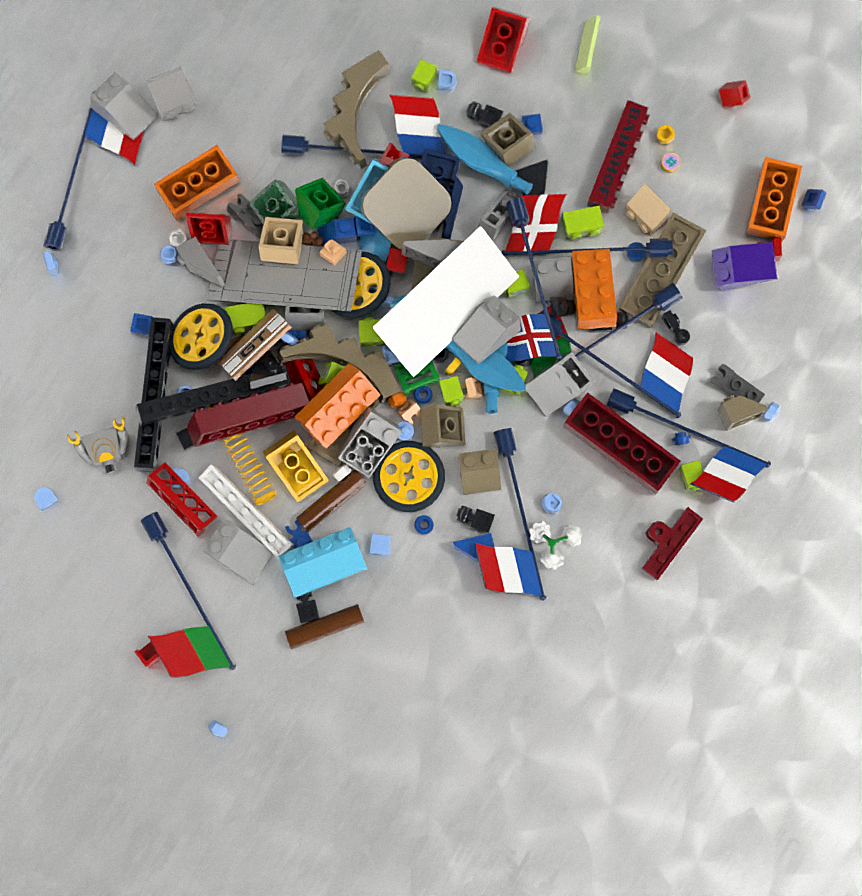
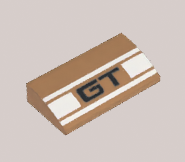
M272 309L218 362L236 381L292 327Z

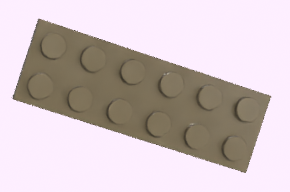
M673 213L659 237L673 240V255L650 258L649 254L619 310L635 317L653 305V295L672 283L676 286L706 230ZM654 308L637 320L653 327L662 309Z

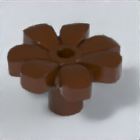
M312 231L311 235L308 232L303 233L302 244L323 247V238L318 237L317 232Z

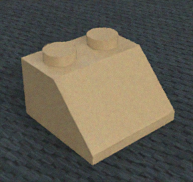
M646 184L641 186L625 207L626 215L631 220H635L639 224V228L650 236L667 222L671 209Z
M265 217L259 243L261 261L298 264L302 249L303 220Z

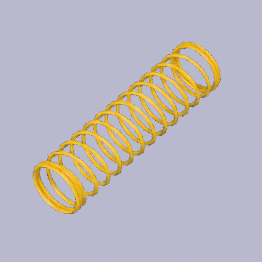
M243 434L233 436L230 439H222L221 441H226L224 447L229 448L228 454H233L231 460L236 461L234 466L240 467L238 473L243 474L241 479L247 480L245 486L250 487L248 492L254 493L252 499L255 500V505H261L273 499L277 495L276 490H272L259 498H253L258 492L272 486L271 483L257 491L250 492L255 485L266 481L269 477H265L255 484L247 485L251 479L265 473V470L258 472L250 478H243L248 472L259 468L262 464H258L248 471L240 472L244 466L258 460V457L251 459L243 465H236L241 459L254 454L255 451H251L241 458L233 459L237 453L251 447V444L242 447L236 452H229L234 446L244 443L248 438H244L231 446H226V444Z

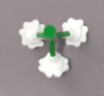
M544 521L534 523L533 527L529 529L531 534L530 540H534L536 544L548 541L550 549L541 554V563L545 564V567L548 569H556L558 566L563 565L562 560L564 556L559 553L558 549H555L557 543L564 541L572 547L581 543L583 534L580 531V527L574 526L572 523L564 526L562 537L558 539L549 538L551 535L549 531L550 525Z

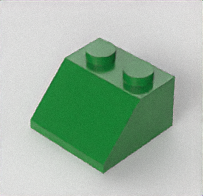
M323 177L295 189L300 217L311 229L338 219L346 205Z

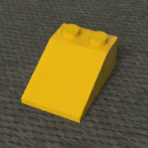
M295 430L263 451L266 459L297 502L329 481Z

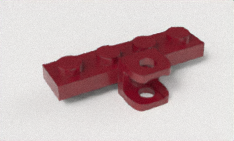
M687 507L672 528L661 521L653 522L645 532V535L657 548L641 569L655 580H658L702 522L703 518Z

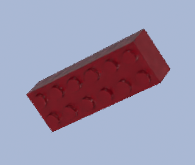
M290 383L282 389L272 388L264 394L254 393L246 399L236 398L228 404L218 403L210 409H197L194 411L187 428L194 447L296 419L295 416L309 403L302 383L296 385L295 383Z
M588 392L563 425L564 428L655 495L681 462V460Z

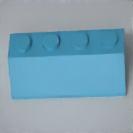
M351 527L278 555L295 598L367 569Z

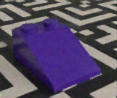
M773 242L727 246L712 250L716 287L723 291L778 279Z

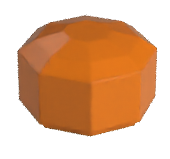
M400 392L391 396L388 402L391 408H398L407 402V398L404 392Z

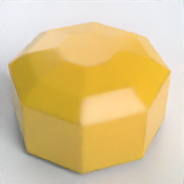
M662 125L657 130L656 138L662 144H669L674 139L675 131L669 125Z

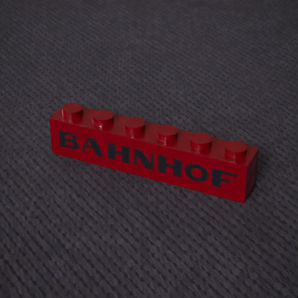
M627 100L589 196L587 206L594 207L600 205V210L608 213L610 208L614 209L617 198L614 196L616 191H621L624 181H621L623 174L627 175L630 164H627L629 158L633 159L637 148L634 145L636 141L640 142L643 135V131H641L642 125H647L650 117L647 114L649 107Z

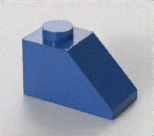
M353 217L333 220L317 228L318 237L323 238V246L329 240L331 241V239L338 244L357 242Z
M491 533L455 541L453 546L464 555L479 562L474 543L494 547Z

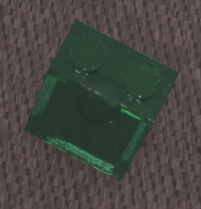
M274 179L248 203L263 224L265 217L295 220L300 216L296 197L284 182Z

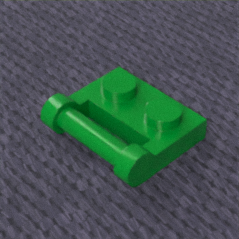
M432 360L414 377L402 363L393 365L405 396L411 394L413 390L433 382L436 384L440 381ZM431 372V376L407 385V381Z

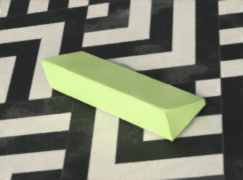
M598 15L585 21L575 67L576 72L589 73L600 22V16Z

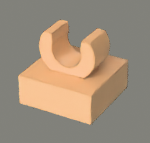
M331 239L320 251V256L335 266L347 251L346 248Z
M472 377L465 379L466 384H462L461 388L467 389L468 393L463 395L464 398L480 399L485 397L481 381Z
M411 399L396 410L397 414L410 424H414L411 420V416L414 414L420 418V412H418L420 407Z

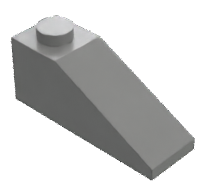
M505 188L482 217L477 227L478 229L481 226L492 241L509 219L506 203L511 199L521 198V196Z
M196 237L176 247L179 253L176 257L182 266L186 265L189 271L221 287L225 286L220 274Z

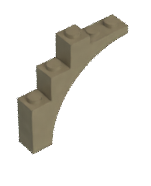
M379 50L342 72L343 80L341 82L346 90L332 98L334 102L332 108L336 116L323 123L325 128L323 133L328 141L332 140L335 146L340 143L344 151L348 150L350 160L354 165L357 164L360 169L366 167L367 162L357 143L356 124L358 114L370 90L390 73L389 63Z
M328 324L313 327L308 338L298 341L294 346L286 345L282 347L277 356L280 364L298 359H319L335 362L342 366L350 363L358 368L378 391L380 396L377 399L380 404L401 392L382 351L377 353L372 351L363 356L355 337L352 339L344 338L337 344Z

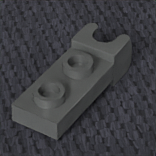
M238 194V206L228 203L227 212L261 238L266 216L250 204V201L242 194Z
M721 364L718 368L723 374V378L715 375L710 379L717 387L722 388L735 397L741 395L759 403L765 395L725 364Z

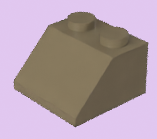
M511 113L481 133L485 143L490 146L508 167L535 148L533 133Z
M731 395L723 399L724 402L721 403L717 411L726 431L762 417L768 409L765 405L741 395L738 397Z
M434 404L420 408L422 446L438 448L466 445L462 407Z
M497 449L458 454L463 495L501 490Z

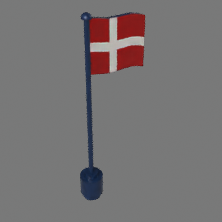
M567 194L521 196L525 201L530 218L524 229L532 254H557L582 250L610 249V252L646 250V254H650V258L673 255V240H668V238L650 239V243H646L645 247L550 250L557 232L561 207ZM512 227V233L506 249L501 251L504 257L505 255H528L521 228Z

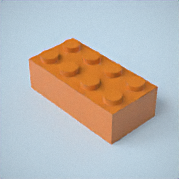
M216 145L159 180L154 186L176 221L186 216V212L194 211L240 181L237 173L219 146Z
M765 157L761 166L745 234L769 240L781 238V242H783L787 234L802 170L801 165Z
M610 249L572 251L571 266L578 330L616 327L617 311Z
M348 363L295 418L313 439L326 449L380 394L358 368Z

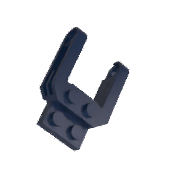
M424 149L421 165L451 196V209L446 216L441 236L444 239H451L463 190V184L456 176L460 159L455 156Z

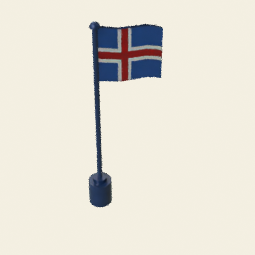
M514 198L506 203L512 226L521 228L545 314L518 316L520 318L521 331L507 341L506 359L511 362L537 357H555L560 360L563 354H560L524 229L530 218L524 199Z

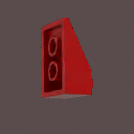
M492 7L476 62L512 72L527 31L530 17Z
M186 212L191 239L196 237L199 243L229 245L232 227L230 216Z

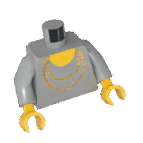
M114 418V427L83 437H79V433L74 431L77 437L71 439L68 434V441L73 444L78 455L88 464H94L97 468L104 466L106 475L114 474L117 472L115 462L123 459L122 455L126 453L129 442L127 431L124 427L125 418H121V424H118L116 418Z

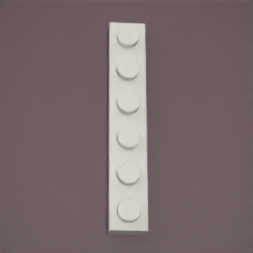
M211 464L202 473L199 479L278 559V555L286 553L293 546L283 533L214 464Z

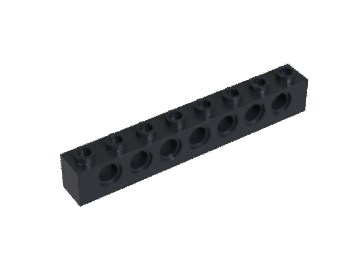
M151 317L141 403L165 397L170 360L169 338L172 336L173 329L171 319ZM162 421L141 427L139 423L134 468L137 471L153 472L157 469Z
M286 365L281 366L286 372V380L257 388H250L249 380L252 374L239 377L236 381L230 379L136 404L135 409L140 427L190 414L200 408H212L218 403H231L236 398L246 399L254 393L264 394L272 388L282 389L291 383Z

